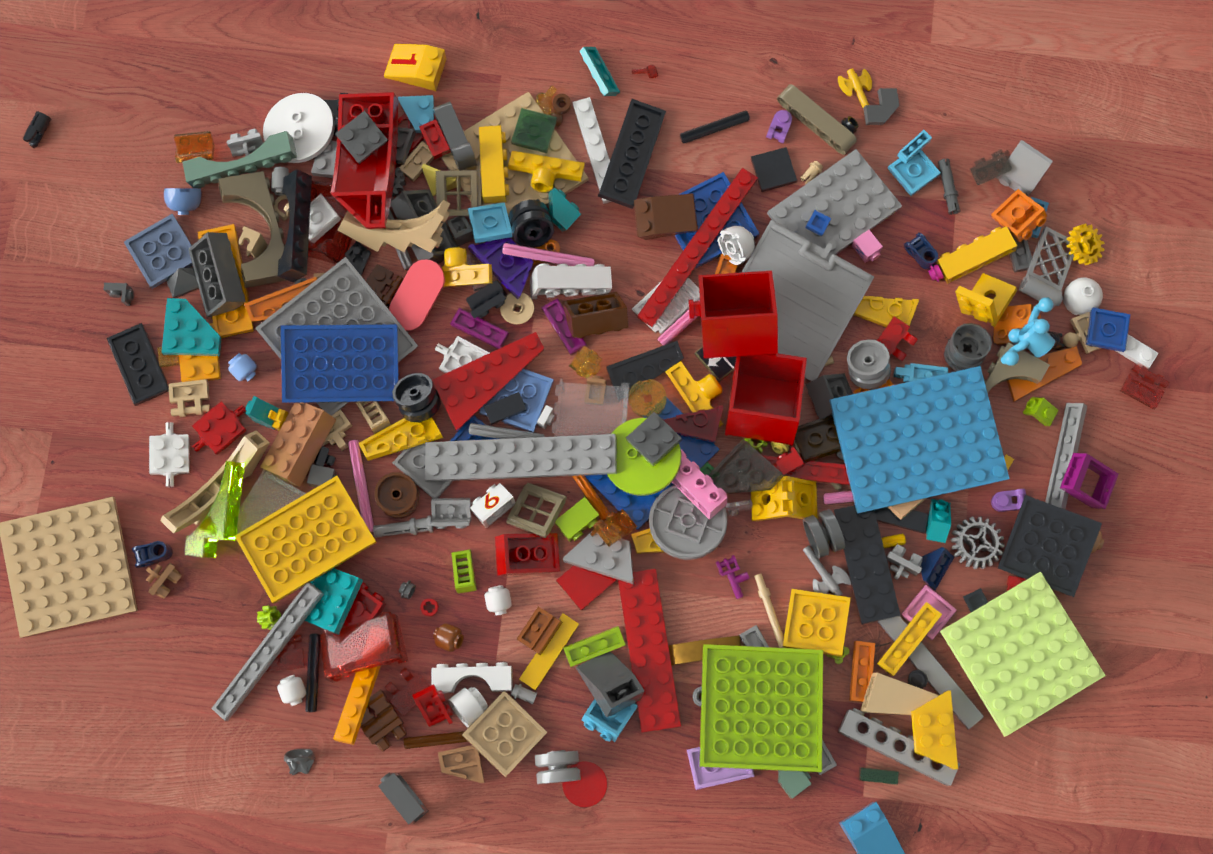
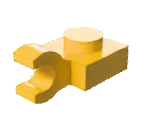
M279 409L277 413L270 410L268 418L274 421L272 427L280 431L289 413L282 409Z

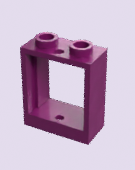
M1073 453L1060 489L1091 508L1106 509L1119 474L1087 453ZM1088 468L1100 475L1092 497L1080 490Z

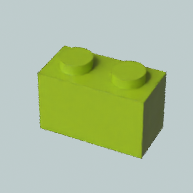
M584 497L556 520L555 525L569 542L572 540L577 541L584 535L583 531L588 527L592 529L599 523L598 519L600 517Z

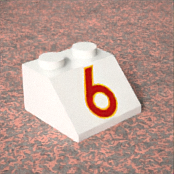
M501 483L497 486L495 484L486 491L487 494L482 498L478 497L471 503V511L485 528L489 527L515 504L514 497Z

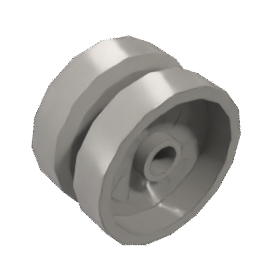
M863 340L854 344L848 351L847 364L849 376L856 386L863 389H874L886 383L890 377L891 365L889 352L884 344L876 340Z
M561 750L535 755V765L537 767H548V770L539 771L536 774L537 784L581 780L580 769L567 768V765L579 762L578 751L566 752Z

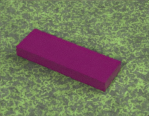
M558 298L541 307L570 355L587 346L583 338H573L568 328L564 307Z
M461 308L457 310L450 323L451 326L497 349L503 347L509 336V332L479 317L474 319L471 313Z

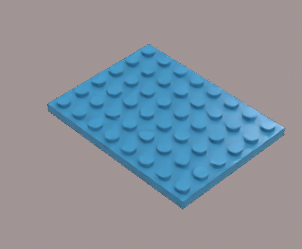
M981 366L829 400L857 514L1010 479Z

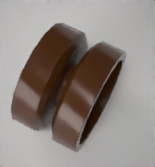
M389 473L383 476L375 487L374 497L377 505L386 515L392 518L402 519L410 516L416 511L420 503V493L417 485L408 475L403 473Z

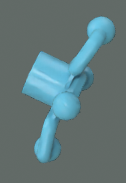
M1049 297L1040 299L1039 303L1033 308L1028 323L1021 330L1014 328L1009 332V340L1012 343L1018 344L1011 347L1001 357V363L1009 366L1016 365L1019 361L1017 352L1026 348L1037 358L1051 350L1055 340L1048 333L1050 325L1047 320L1037 318L1040 311L1049 312L1053 309L1054 303Z

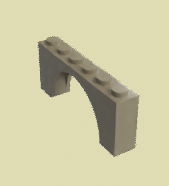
M264 171L220 178L218 187L222 202L239 203L253 208L266 220L271 233V240L266 250L256 259L241 264V274L245 288L286 281L278 277V260L283 254L285 245L282 242V239H284L283 230L278 227L277 223L279 222V215L273 209V205H275L273 194H269L268 190L270 188L269 178H265Z
M1008 342L1005 347H1000L996 354L999 357L996 363L992 362L987 370L990 373L988 378L984 379L987 393L995 385L1011 379H1023L1038 384L1041 382L1050 364L1024 350L1017 352L1019 361L1016 365L1009 366L1001 363V357L1014 346Z

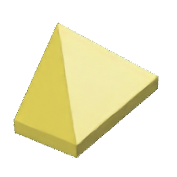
M423 164L424 176L432 196H435L436 171L440 170ZM446 177L447 191L457 187V177Z

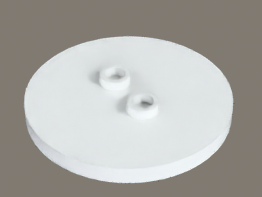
M297 93L287 96L275 104L268 113L263 126L264 141L270 135L288 131L293 137L297 158L292 159L289 163L309 161L321 154L332 140L335 131L333 112L327 103L316 95Z

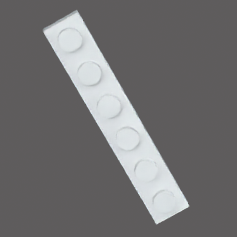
M588 97L574 101L572 104L600 191L610 159L591 99ZM602 198L603 204L611 202Z

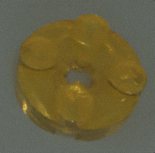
M656 380L638 381L629 391L630 407L638 416L648 418L654 412L658 415L666 406L667 395L665 389ZM644 395H652L651 402H644Z

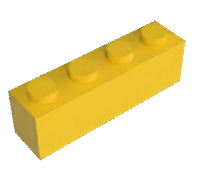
M501 125L479 127L484 204L506 202V196L510 195L509 184H505V178H508V167H504V161L507 160V149H503V143H506V132H502Z
M1007 226L995 228L990 232V235L985 237L984 235L979 236L973 240V243L969 245L963 244L956 249L957 251L951 254L949 252L942 254L937 264L946 283L949 284L1015 252L1017 244Z

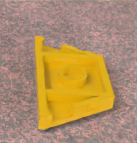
M948 690L911 711L914 750L919 755L926 756L937 763L950 767L952 770H957L958 761L951 690Z

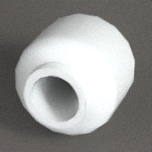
M503 585L488 588V592L484 595L487 610L495 612V615L506 614V610L512 606L510 591L504 588Z
M290 675L281 679L280 684L277 686L283 703H290L291 706L303 702L302 698L306 695V689L300 677Z

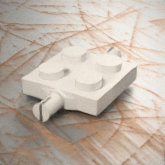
M457 336L449 348L439 343L435 348V351L444 354V360L439 367V370L444 373H448L489 354V352Z
M167 422L165 423L166 434L149 436V474L166 476V487L170 488L174 487V476L190 473L189 434H174V423L170 422L169 424Z

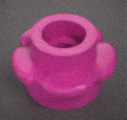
M938 264L931 265V270H928L932 281L937 280V282H940L939 280L944 278Z

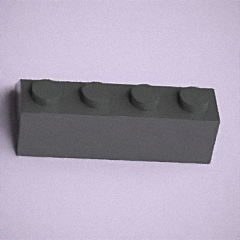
M429 189L402 191L391 202L398 220L419 218L437 208V204ZM441 221L443 223L441 227L443 231L440 237L443 239L439 247H434L431 253L415 244L412 245L418 261L426 259L439 264L444 261L445 249L458 247L446 222Z
M207 232L189 248V253L206 316L212 317L236 310L246 301L227 233Z

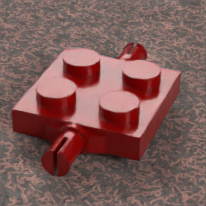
M222 401L192 425L198 433L200 440L191 447L198 452L206 445L218 455L247 431L238 418L246 412V408L241 405L233 412Z

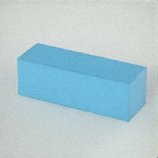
M923 130L900 150L897 156L906 164L930 143L932 137Z

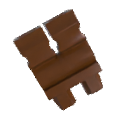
M380 689L370 697L360 728L372 745L376 744L384 752L392 746L386 736L393 733L396 739L400 740L407 733L403 726L404 722L392 704L386 701L387 697L384 691ZM370 708H372L375 711V715L377 717H375L373 714L369 712V710H371Z

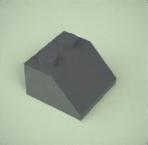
M845 373L822 375L806 384L808 395L812 399L819 419L833 415L829 402L830 399L853 394Z

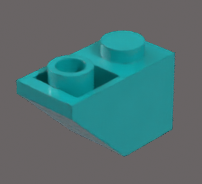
M553 188L548 192L549 214L552 222L563 232L576 221L581 213L575 203H570L565 198L566 195L562 190Z
M253 396L252 400L246 405V414L255 423L275 430L272 427L274 421L268 418L270 410L277 413L279 408Z
M931 499L926 526V539L946 543L951 527V503L941 499Z

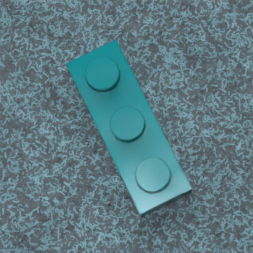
M583 47L580 50L583 61L587 64L592 77L598 84L600 92L604 96L618 95L620 90L597 48Z

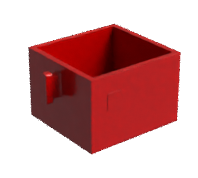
M772 270L698 275L700 300H688L689 318L694 319V316L701 317L704 358L778 354V314Z
M779 353L737 356L733 372L725 435L793 446L800 420L807 358Z

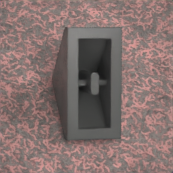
M457 216L446 221L457 246L475 240L472 228L465 216Z

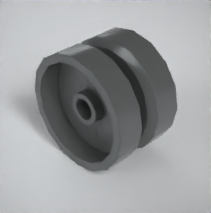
M830 509L820 512L818 519L814 515L803 519L806 536L818 559L829 555V547L834 552L845 549L842 531L835 515Z

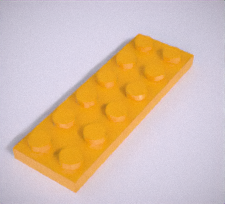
M232 224L199 231V239L207 232L227 233L240 277L241 287L245 295V303L249 302L247 288L244 286L241 274L242 258L236 226ZM245 303L236 310L212 316L214 330L221 338L254 331L253 322L249 318Z

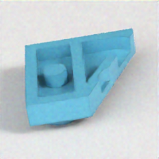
M433 95L398 97V101L415 132L421 133L419 126L434 120Z

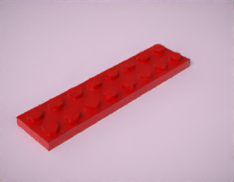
M656 569L633 572L634 584L618 580L632 673L645 691L640 701L637 702L641 731L643 733L681 727Z

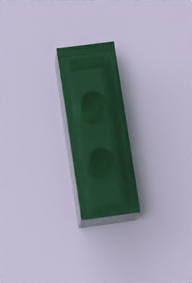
M859 768V781L898 785L899 772Z

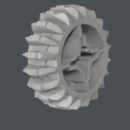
M971 517L969 522L965 519L962 521L963 525L958 524L956 526L958 531L954 530L952 532L956 537L951 538V542L956 543V545H953L951 549H957L958 552L954 556L960 555L962 557L959 560L960 563L966 560V567L973 563V569H977L979 565L981 569H985L986 564L990 567L993 565L992 561L997 562L999 560L997 555L1001 556L1003 552L998 548H1004L1005 545L999 543V541L1004 539L1003 536L998 537L997 535L1001 532V529L996 531L993 529L996 523L988 525L989 519L982 522V517H978L976 521L974 517ZM971 528L980 529L977 535L964 534L966 530ZM986 533L991 538L992 546L991 543H989L985 538ZM979 538L981 545L976 548L974 541ZM963 540L970 548L969 553L963 546ZM980 550L984 552H990V554L987 557H975V555Z

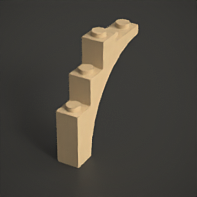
M443 200L436 209L419 218L408 220L387 219L386 228L366 229L347 211L338 231L377 252L381 245L385 247L386 244H389L405 252L408 246L412 247L415 244L431 253L434 247H439L443 239L440 237L443 231L441 228L443 223L441 221L445 223L450 212L447 209L450 203Z
M258 431L245 435L229 459L214 476L186 501L164 514L160 521L169 530L176 533L193 523L198 525L209 519L217 504L232 495L238 482L252 475L270 443Z

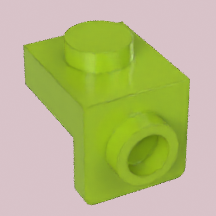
M1031 397L1023 413L1035 417L1044 426H1051L1059 410L1045 398Z

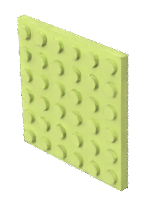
M1041 572L940 631L1004 737L1106 676Z

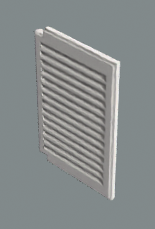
M688 278L655 326L649 327L655 333L657 331L660 334L664 333L689 309L688 300L698 301L700 299L699 287ZM659 284L632 308L637 315Z

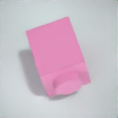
M870 230L854 239L852 247L865 263L869 260L874 261L881 255L880 252L883 246Z

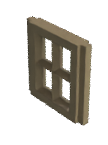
M481 170L436 171L437 207L443 200L447 202V195H457V209H447L450 212L449 216H469L468 209H461V195H471V208L482 206ZM446 177H457V191L447 192ZM460 177H470L471 191H461Z
M527 482L514 504L506 523L546 538L555 524L567 497ZM528 495L540 498L536 508L524 504ZM544 500L555 504L551 513L539 509ZM522 507L533 511L529 520L518 516ZM537 512L549 516L544 526L533 522Z

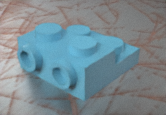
M594 699L581 721L584 722V726L588 730L593 731L595 729L600 732V736L605 741L610 742L612 740L615 742L638 705L634 703L606 718Z

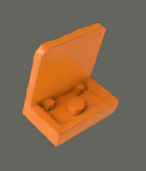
M1032 304L1007 306L994 327V343L997 345L1007 344L1008 342L1012 343L1008 338L1009 332L1014 328L1021 330L1028 323L1034 306Z

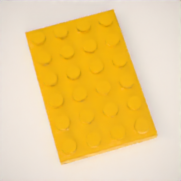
M338 476L235 535L236 540L273 604L377 543Z

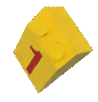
M394 44L384 78L436 91L447 60L445 50L430 45Z

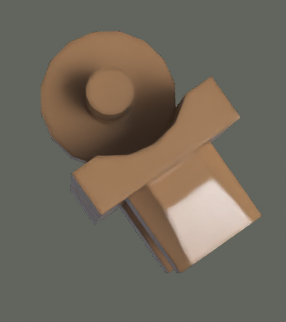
M172 563L168 564L161 575L158 573L163 567L159 564L154 570L149 567L146 571L150 575L146 580L151 583L154 578H157L148 590L151 595L156 594L161 598H165L170 589L162 583L168 578L176 584L182 576Z

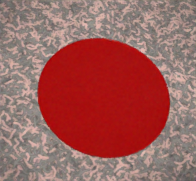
M582 761L572 765L570 768L580 769L581 780L562 782L566 798L572 804L579 807L596 805L602 800L607 790L605 773L598 765L592 762Z

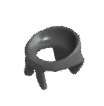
M294 749L286 752L284 755V762L288 764L289 773L292 775L298 772L308 774L315 759L314 752L311 749Z

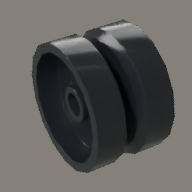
M525 200L516 204L511 209L508 217L514 240L518 245L531 248L540 247L552 238L554 227L548 208L543 202Z
M423 373L406 375L396 383L392 391L393 399L399 407L402 416L410 422L428 420L436 414L441 405L440 396L432 380Z

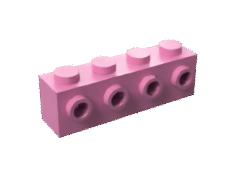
M681 450L680 469L672 483L710 520L727 505V494L722 488H717L713 484L714 482L707 474L704 475L700 471L699 466L695 462L689 461L684 451Z

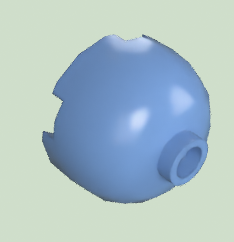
M164 189V200L167 207L173 211H178V215H189V211L196 210L201 203V189Z

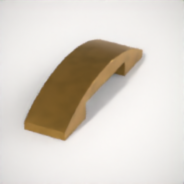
M722 637L669 645L671 665L702 661L703 644L741 646L740 637Z

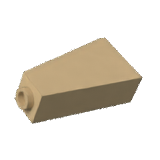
M872 673L860 711L864 713L911 715V711L939 695L880 673Z

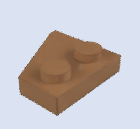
M473 745L438 752L441 773L478 783H485L480 754Z

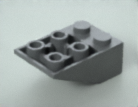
M611 651L576 667L606 718L640 701L645 692L636 676Z

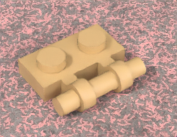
M207 379L169 384L170 403L178 404V408L171 409L172 416L203 415V413L211 410L210 405H202V400L210 399ZM195 401V406L185 407V402Z

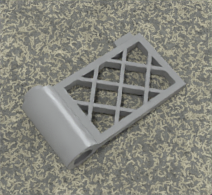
M1046 226L1043 228L1026 276L1019 286V291L1038 301L1044 297H1049L1054 303V308L1059 306L1063 300L1061 289L1074 255H1069V252L1065 253L1061 245L1062 243L1070 244L1066 240L1067 237ZM1047 234L1053 237L1055 243L1048 244L1046 240ZM1057 246L1060 255L1054 257L1050 247ZM1045 249L1049 259L1043 261L1040 252ZM1062 258L1064 268L1059 269L1055 260ZM1051 261L1054 271L1048 273L1044 263ZM1040 265L1043 275L1039 276L1033 273L1035 266ZM1056 273L1059 280L1058 284L1053 283L1049 275Z

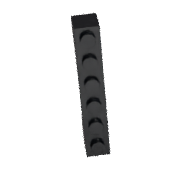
M298 169L283 177L282 194L286 195L288 199L290 220L286 245L281 258L278 260V277L290 282H295L306 276L308 264L312 176Z

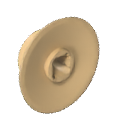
M512 293L508 294L506 300H504L505 304L500 306L501 315L511 324L527 322L534 312L533 301L525 293H521L519 299ZM515 307L521 308L520 312L514 311Z

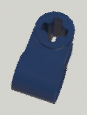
M917 233L914 239L904 243L907 253L923 269L930 270V266L936 264L938 252L922 233ZM930 256L933 260L927 261L924 257Z
M161 541L132 548L137 562L135 564L136 568H144L166 561L173 554L172 547ZM163 546L164 553L159 556L158 550Z

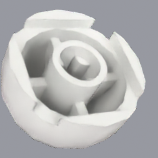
M732 226L720 232L721 236L718 237L719 247L724 256H730V263L739 265L750 258L755 248L754 237L751 232L741 226Z
M1087 277L1078 278L1065 288L1063 303L1072 314L1082 315L1091 312L1093 307L1099 308L1102 303L1103 292L1100 285L1093 279Z

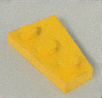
M863 296L853 315L884 327L889 324L893 316H896L910 326L919 299L904 300L902 298L887 299Z

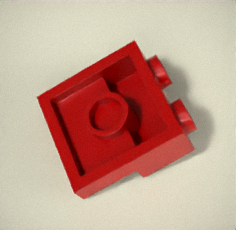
M362 582L344 622L345 626L359 636L364 634L371 622L378 617L386 606L383 602L385 598L377 592H374V594L367 590L369 586Z

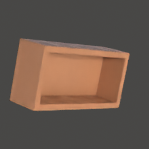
M294 403L260 468L277 478L300 487L336 419L324 410L307 403Z

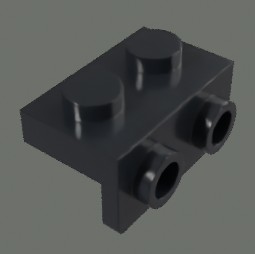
M498 280L493 281L492 284H488L466 298L471 308V315L474 319L478 316L479 318L486 316L489 313L488 310L492 307L499 308L505 304L504 300H506L507 294Z

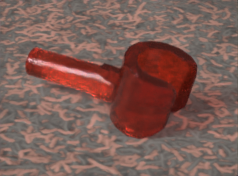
M649 65L644 69H632V74L648 73L649 78L658 77V72L654 65Z

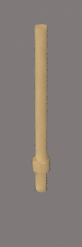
M762 573L755 575L754 577L759 589L757 592L760 599L763 600L778 646L783 648L784 636L770 599V590L766 588Z

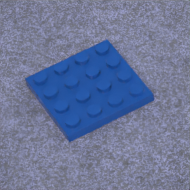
M724 172L680 193L694 194L698 229L731 184ZM741 202L722 231L732 226H741L751 232L755 239L759 237V232ZM697 231L674 235L682 250L686 248ZM721 234L717 236L696 268L721 256L722 252L718 243V237Z

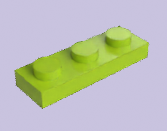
M616 626L565 646L563 649L570 667L625 646V642L619 627Z

